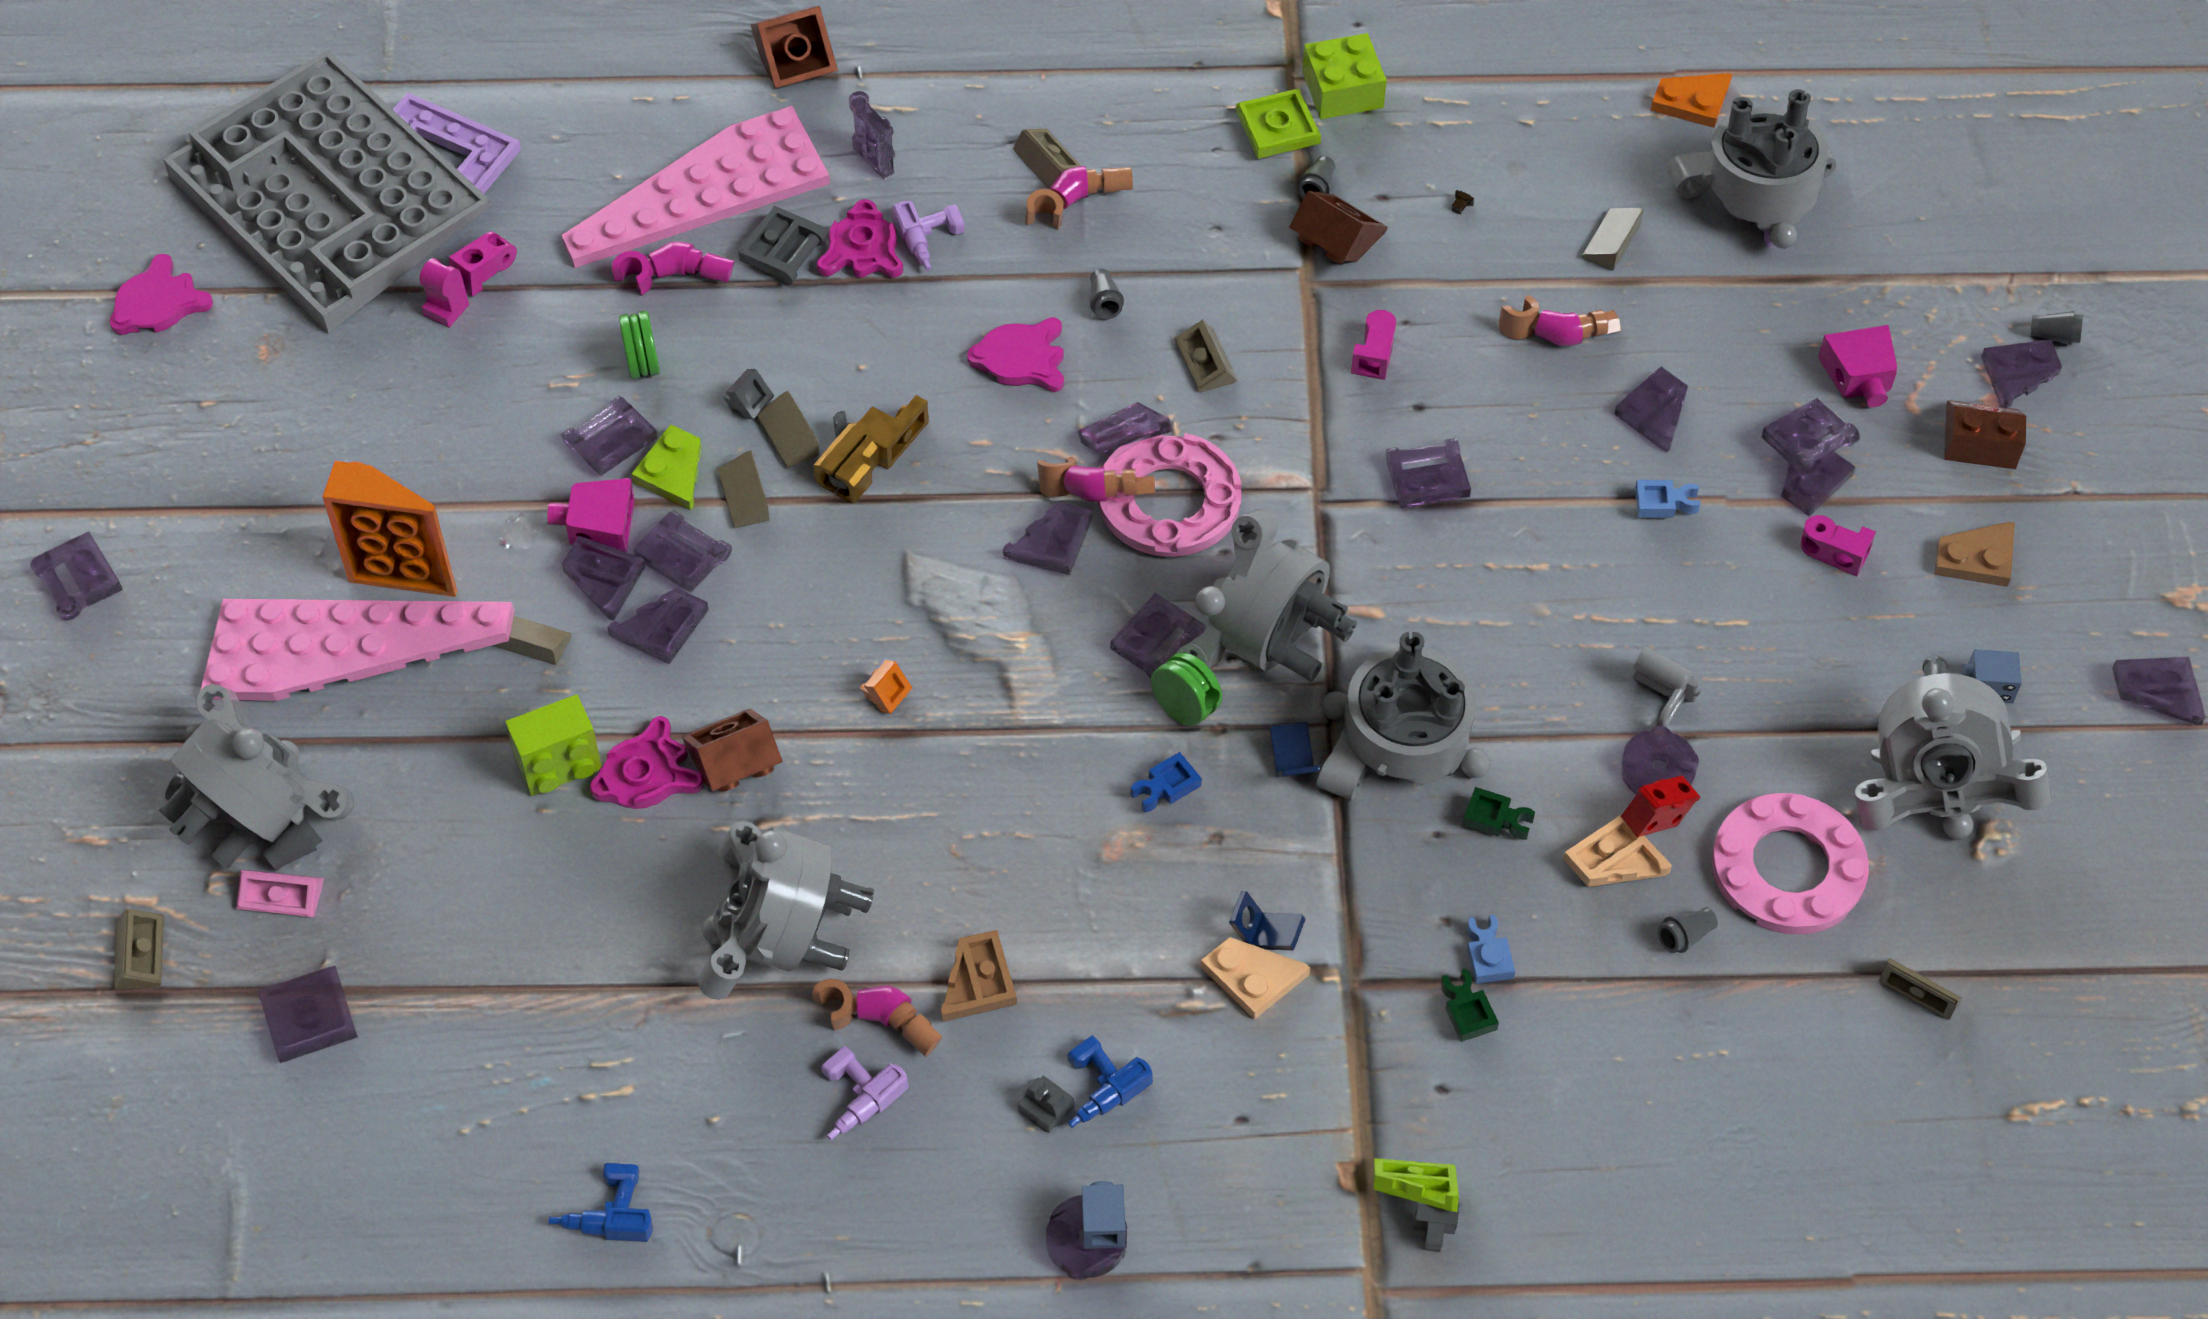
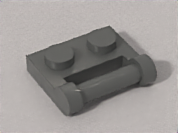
M774 205L739 250V260L774 275L785 285H791L797 278L798 269L814 248L823 244L828 234L822 226ZM799 234L805 236V239L786 263L780 261V258Z

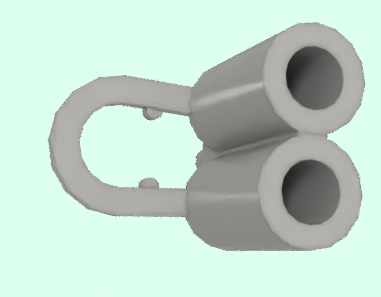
M1647 646L1643 648L1634 664L1635 673L1633 679L1670 698L1662 710L1656 725L1658 728L1664 729L1671 722L1685 699L1695 702L1696 697L1700 695L1701 691L1697 689L1699 686L1698 682L1693 679V673L1689 668Z

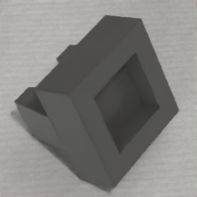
M747 369L726 391L727 394L723 398L729 407L738 410L744 419H754L774 397V394L756 369Z
M1043 1075L1032 1083L1025 1096L1018 1102V1111L1050 1133L1074 1106V1097Z
M1417 1205L1413 1229L1425 1231L1424 1250L1441 1251L1444 1233L1455 1234L1459 1209L1458 1212H1451L1429 1205Z

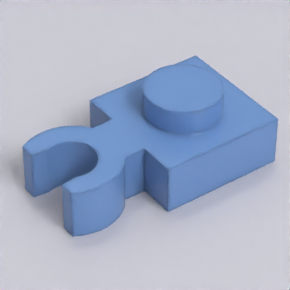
M1637 480L1635 496L1638 518H1674L1676 509L1686 514L1698 513L1701 504L1700 500H1689L1687 497H1697L1699 486L1689 483L1680 488H1673V480Z
M1494 914L1489 915V928L1485 930L1476 926L1474 917L1469 918L1467 933L1474 942H1468L1467 952L1475 984L1514 979L1515 968L1507 937L1495 938L1498 920Z

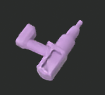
M901 201L892 206V219L902 241L906 243L909 251L915 255L919 263L924 265L926 271H930L931 266L929 264L930 255L927 250L928 243L925 236L932 234L931 229L946 224L949 231L954 235L964 233V221L956 204L946 206L943 211L922 218L919 217L912 201Z
M844 1046L822 1065V1073L830 1081L838 1080L847 1073L857 1084L852 1090L858 1097L846 1107L847 1112L837 1120L834 1125L835 1128L826 1135L827 1138L831 1141L839 1133L844 1134L850 1131L856 1124H863L876 1112L881 1113L909 1088L905 1071L900 1066L890 1063L872 1078L856 1060L854 1053L848 1047Z

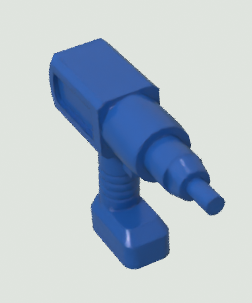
M1094 1035L1087 1038L1068 1053V1061L1074 1068H1084L1093 1062L1101 1073V1076L1097 1078V1082L1101 1087L1089 1096V1101L1081 1106L1076 1112V1116L1067 1123L1073 1128L1078 1123L1087 1122L1098 1114L1104 1115L1118 1104L1123 1106L1153 1084V1073L1150 1065L1145 1060L1135 1057L1117 1070L1103 1051L1101 1043Z
M605 1163L603 1169L604 1181L609 1186H618L614 1202H605L604 1211L584 1210L583 1214L569 1213L562 1215V1217H549V1224L561 1225L562 1228L569 1230H581L582 1234L606 1236L607 1240L647 1242L653 1232L649 1209L629 1208L634 1188L639 1180V1167L635 1164Z

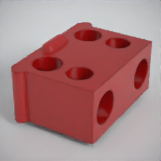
M1683 775L1670 779H1661L1640 787L1637 790L1638 793L1620 817L1637 837L1677 827L1694 803L1701 797Z

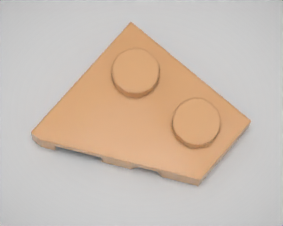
M1620 816L1567 850L1563 858L1587 887L1662 877L1668 875L1672 868V865L1645 836L1637 837Z
M1231 937L1201 960V968L1254 1020L1310 974V967L1305 963Z

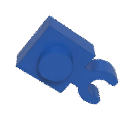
M1178 752L1149 769L1148 778L1150 781L1139 780L1131 786L1130 795L1132 798L1140 794L1149 795V798L1142 801V810L1144 813L1150 812L1156 808L1158 800L1163 797L1169 804H1172L1201 787L1202 778L1181 752Z

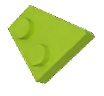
M670 424L632 472V482L691 510L694 507L695 483H697L698 462L700 461L702 450L701 438Z
M1374 1158V1190L1447 1211L1458 1212L1459 1193L1456 1165Z

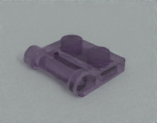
M862 91L853 92L849 97V107L854 115L855 133L852 135L853 148L882 179H885L894 174L893 127L886 117L881 118L869 105L868 94Z
M620 395L610 401V406L577 428L570 427L561 433L562 439L568 448L572 451L575 450L600 476L658 438L657 430ZM619 417L618 420H616L615 422H613L612 424H610L609 426H607L606 428H604L588 440H585L587 437H589L590 435H592L593 433H595L596 431H598L599 429H601L602 427H604L605 425Z
M1818 398L1763 428L1761 436L1801 473L1811 469L1814 466V462L1844 445L1849 447L1860 440L1857 428L1851 423L1846 424ZM1829 434L1833 435L1808 450L1804 449Z
M1457 438L1446 439L1442 444L1399 450L1398 447L1386 449V461L1400 508L1470 497L1471 486L1462 461ZM1444 457H1447L1448 463L1404 470L1402 464Z
M675 510L670 511L633 549L634 558L690 593L718 564L724 563L732 552V546L724 540L717 541L684 521V516ZM678 533L707 551L705 555L671 534Z
M89 531L38 555L30 564L35 575L43 579L57 603L56 611L60 618L65 621L76 618L81 613V610L123 590L118 578ZM61 564L65 565L79 589V592L71 596L55 572V568Z
M1154 593L1110 641V649L1145 671L1151 679L1153 672L1177 654L1180 647L1202 635L1206 626L1157 593ZM1177 627L1184 631L1160 660L1151 656Z

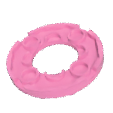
M1163 432L1139 436L1119 447L1103 466L1105 471L1115 470L1116 474H1122L1124 469H1135L1136 477H1144L1157 470L1175 469L1193 476L1203 487L1205 499L1202 507L1194 516L1184 518L1180 522L1171 519L1160 521L1152 519L1150 515L1147 516L1140 510L1134 496H1124V492H1117V497H1107L1106 502H1098L1101 517L1109 530L1119 540L1135 550L1164 557L1195 554L1213 546L1225 537L1238 518L1242 499L1239 473L1231 459L1220 448L1201 437L1184 433V437L1163 436Z
M1767 794L1741 804L1722 823L1712 851L1714 878L1726 901L1735 910L1739 908L1745 914L1757 920L1756 925L1784 934H1810L1826 930L1840 923L1860 901L1868 880V855L1865 845L1853 825L1841 813L1829 805L1799 794ZM1780 830H1789L1792 833L1798 831L1804 834L1808 840L1819 844L1827 857L1828 873L1824 881L1814 889L1800 893L1782 891L1769 885L1759 875L1753 862V850L1758 841L1766 835Z

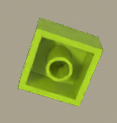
M1368 33L1304 44L1302 73L1320 120L1384 108L1387 80Z
M578 694L505 721L514 758L530 796L551 792L558 786L575 779H585L594 772L599 771L602 767L594 729Z

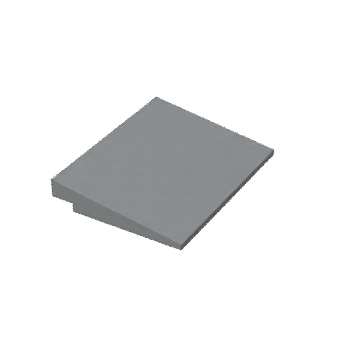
M329 50L189 133L191 143L163 159L169 178L328 334L491 207V201Z

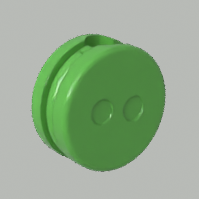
M647 310L639 311V315L633 313L630 317L628 314L619 316L631 379L641 378L640 374L642 376H647L649 373L651 376L660 374L649 312Z
M1177 653L1169 658L1165 664L1158 667L1152 674V690L1158 703L1170 717L1183 725L1196 726L1200 724L1208 715L1216 711L1222 703V690L1216 676L1203 661L1194 655Z

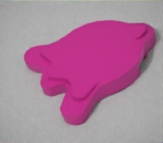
M868 199L857 201L854 207L846 212L847 217L839 223L836 220L833 222L828 236V251L816 263L819 274L831 276L843 267L851 266L853 267L854 275L859 278L877 271L893 278L902 275L904 271L903 262L895 254L897 247L896 228L893 222L889 223L883 219V214L877 210L873 201Z
M158 254L153 258L145 272L130 278L120 287L115 297V307L110 317V325L112 330L119 335H126L132 332L140 333L139 328H154L155 333L164 331L186 315L210 310L213 307L211 294L194 289V282L189 273H182L173 277L171 257L167 254Z
M1050 317L1035 325L1013 323L996 327L979 343L973 345L968 350V363L973 368L996 376L997 382L1000 384L1013 386L1035 384L1052 392L1060 391L1064 386V377L1057 367L1064 359V350L1059 346H1051L1049 344L1062 333V323L1059 319Z
M657 716L651 720L649 726L642 734L615 745L607 753V760L603 768H600L598 775L591 781L590 790L592 796L598 801L612 802L626 808L642 809L656 805L676 793H698L703 789L704 782L701 773L678 766L679 763L687 759V748L685 745L670 738L671 724L669 719Z

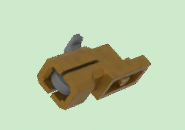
M915 395L908 405L900 407L895 418L872 406L856 423H847L845 411H838L833 417L836 439L813 465L815 481L832 493L839 488L837 496L848 502L856 503L873 483L872 471L876 466L880 465L889 470L929 423L928 401Z

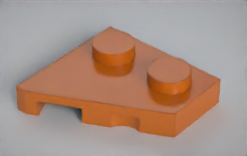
M1723 73L1661 78L1652 101L1651 111L1715 128L1733 74Z

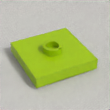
M1299 88L1236 103V113L1257 159L1321 144V134Z

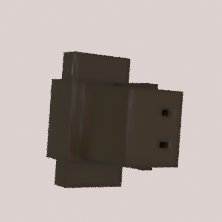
M1461 190L1455 191L1456 200L1452 204V210L1461 214L1465 207L1474 205V198Z

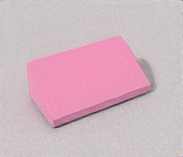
M241 870L236 909L314 917L324 878L259 870Z

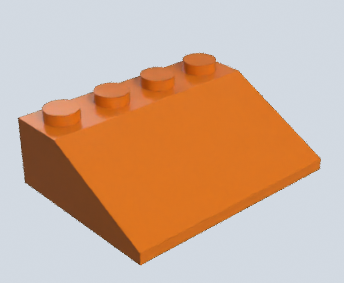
M334 461L322 498L348 581L350 583L456 597L457 588L435 505L372 465H365L357 461Z

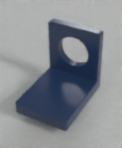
M1307 722L1270 727L1276 777L1320 771V765L1314 766Z
M1241 891L1229 924L1243 942L1265 950L1293 951L1306 919L1302 914L1263 913L1249 893ZM1245 907L1248 908L1250 914L1247 928L1244 927L1242 922V914Z

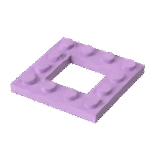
M408 92L393 109L423 138L467 156L457 170L483 194H485L521 150L519 140Z

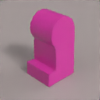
M490 231L449 256V266L460 270L466 293L473 297L483 290V282L494 276L498 271H504L511 266L516 258L517 249L500 235Z
M432 258L425 263L419 277L420 284L424 286L427 301L422 306L423 315L450 328L469 306L467 293L460 270L451 266H445L438 259Z
M1375 310L1368 314L1364 333L1365 345L1355 344L1351 374L1385 380L1396 329V318L1391 312Z
M1814 515L1805 522L1800 546L1808 556L1857 577L1871 551L1876 531L1862 526L1860 532L1857 533L1840 525H1835L1832 519L1827 516Z

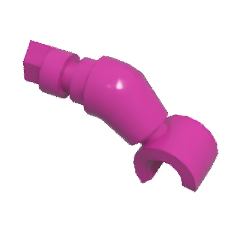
M679 241L670 242L649 253L648 259L638 251L622 252L614 259L612 272L614 281H623L629 274H639L636 277L638 291L642 296L651 288L652 276L654 275L657 278H662L674 274L686 275L690 273L696 275L700 272L701 277L728 283L733 271L734 260L711 253H706L704 256L701 250L694 249L693 244Z

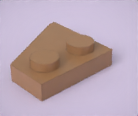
M2005 522L1940 537L1937 544L1934 575L2008 587L2012 571L2015 522Z
M993 930L959 938L954 966L951 968L945 1001L941 1007L942 1021H950L1017 1005L1016 993L998 931Z

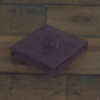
M335 965L258 990L280 1063L358 1037Z

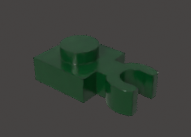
M1475 787L1462 825L1498 837L1502 828L1509 830L1513 837L1527 840L1530 828L1522 826L1518 822L1526 821L1533 823L1535 811L1528 807L1510 808L1512 798Z
M1466 968L1461 970L1460 979L1463 984L1460 986L1453 985L1447 975L1442 976V992L1445 996L1452 999L1446 1002L1445 1009L1461 1042L1498 1029L1499 1022L1484 990L1472 993V976Z

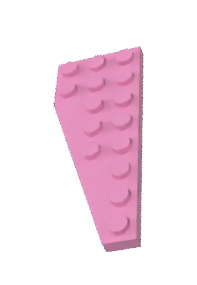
M789 106L730 125L564 233L562 241L574 268L829 185L830 177L793 106Z
M223 599L201 689L211 684L220 685L234 691L239 700L278 701L290 698L291 692L309 688L310 692L324 689V684L342 679L352 682L406 668V663L424 658L426 662L440 659V654L459 649L468 652L507 642L511 633L515 609L512 602ZM215 696L212 700H221L222 698Z

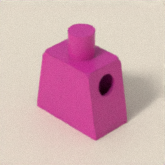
M1883 325L1824 335L1818 358L1841 395L1845 398L1864 396L1869 407L1883 405L1888 399L1886 392L1892 389L1897 374V363L1889 326Z
M631 478L575 483L571 487L569 504L549 503L547 511L548 524L566 525L569 544L573 547L627 556L635 502Z

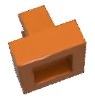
M885 660L878 669L872 672L873 675L866 683L860 686V689L868 700L876 704L880 712L891 714L911 691L912 686L896 661Z

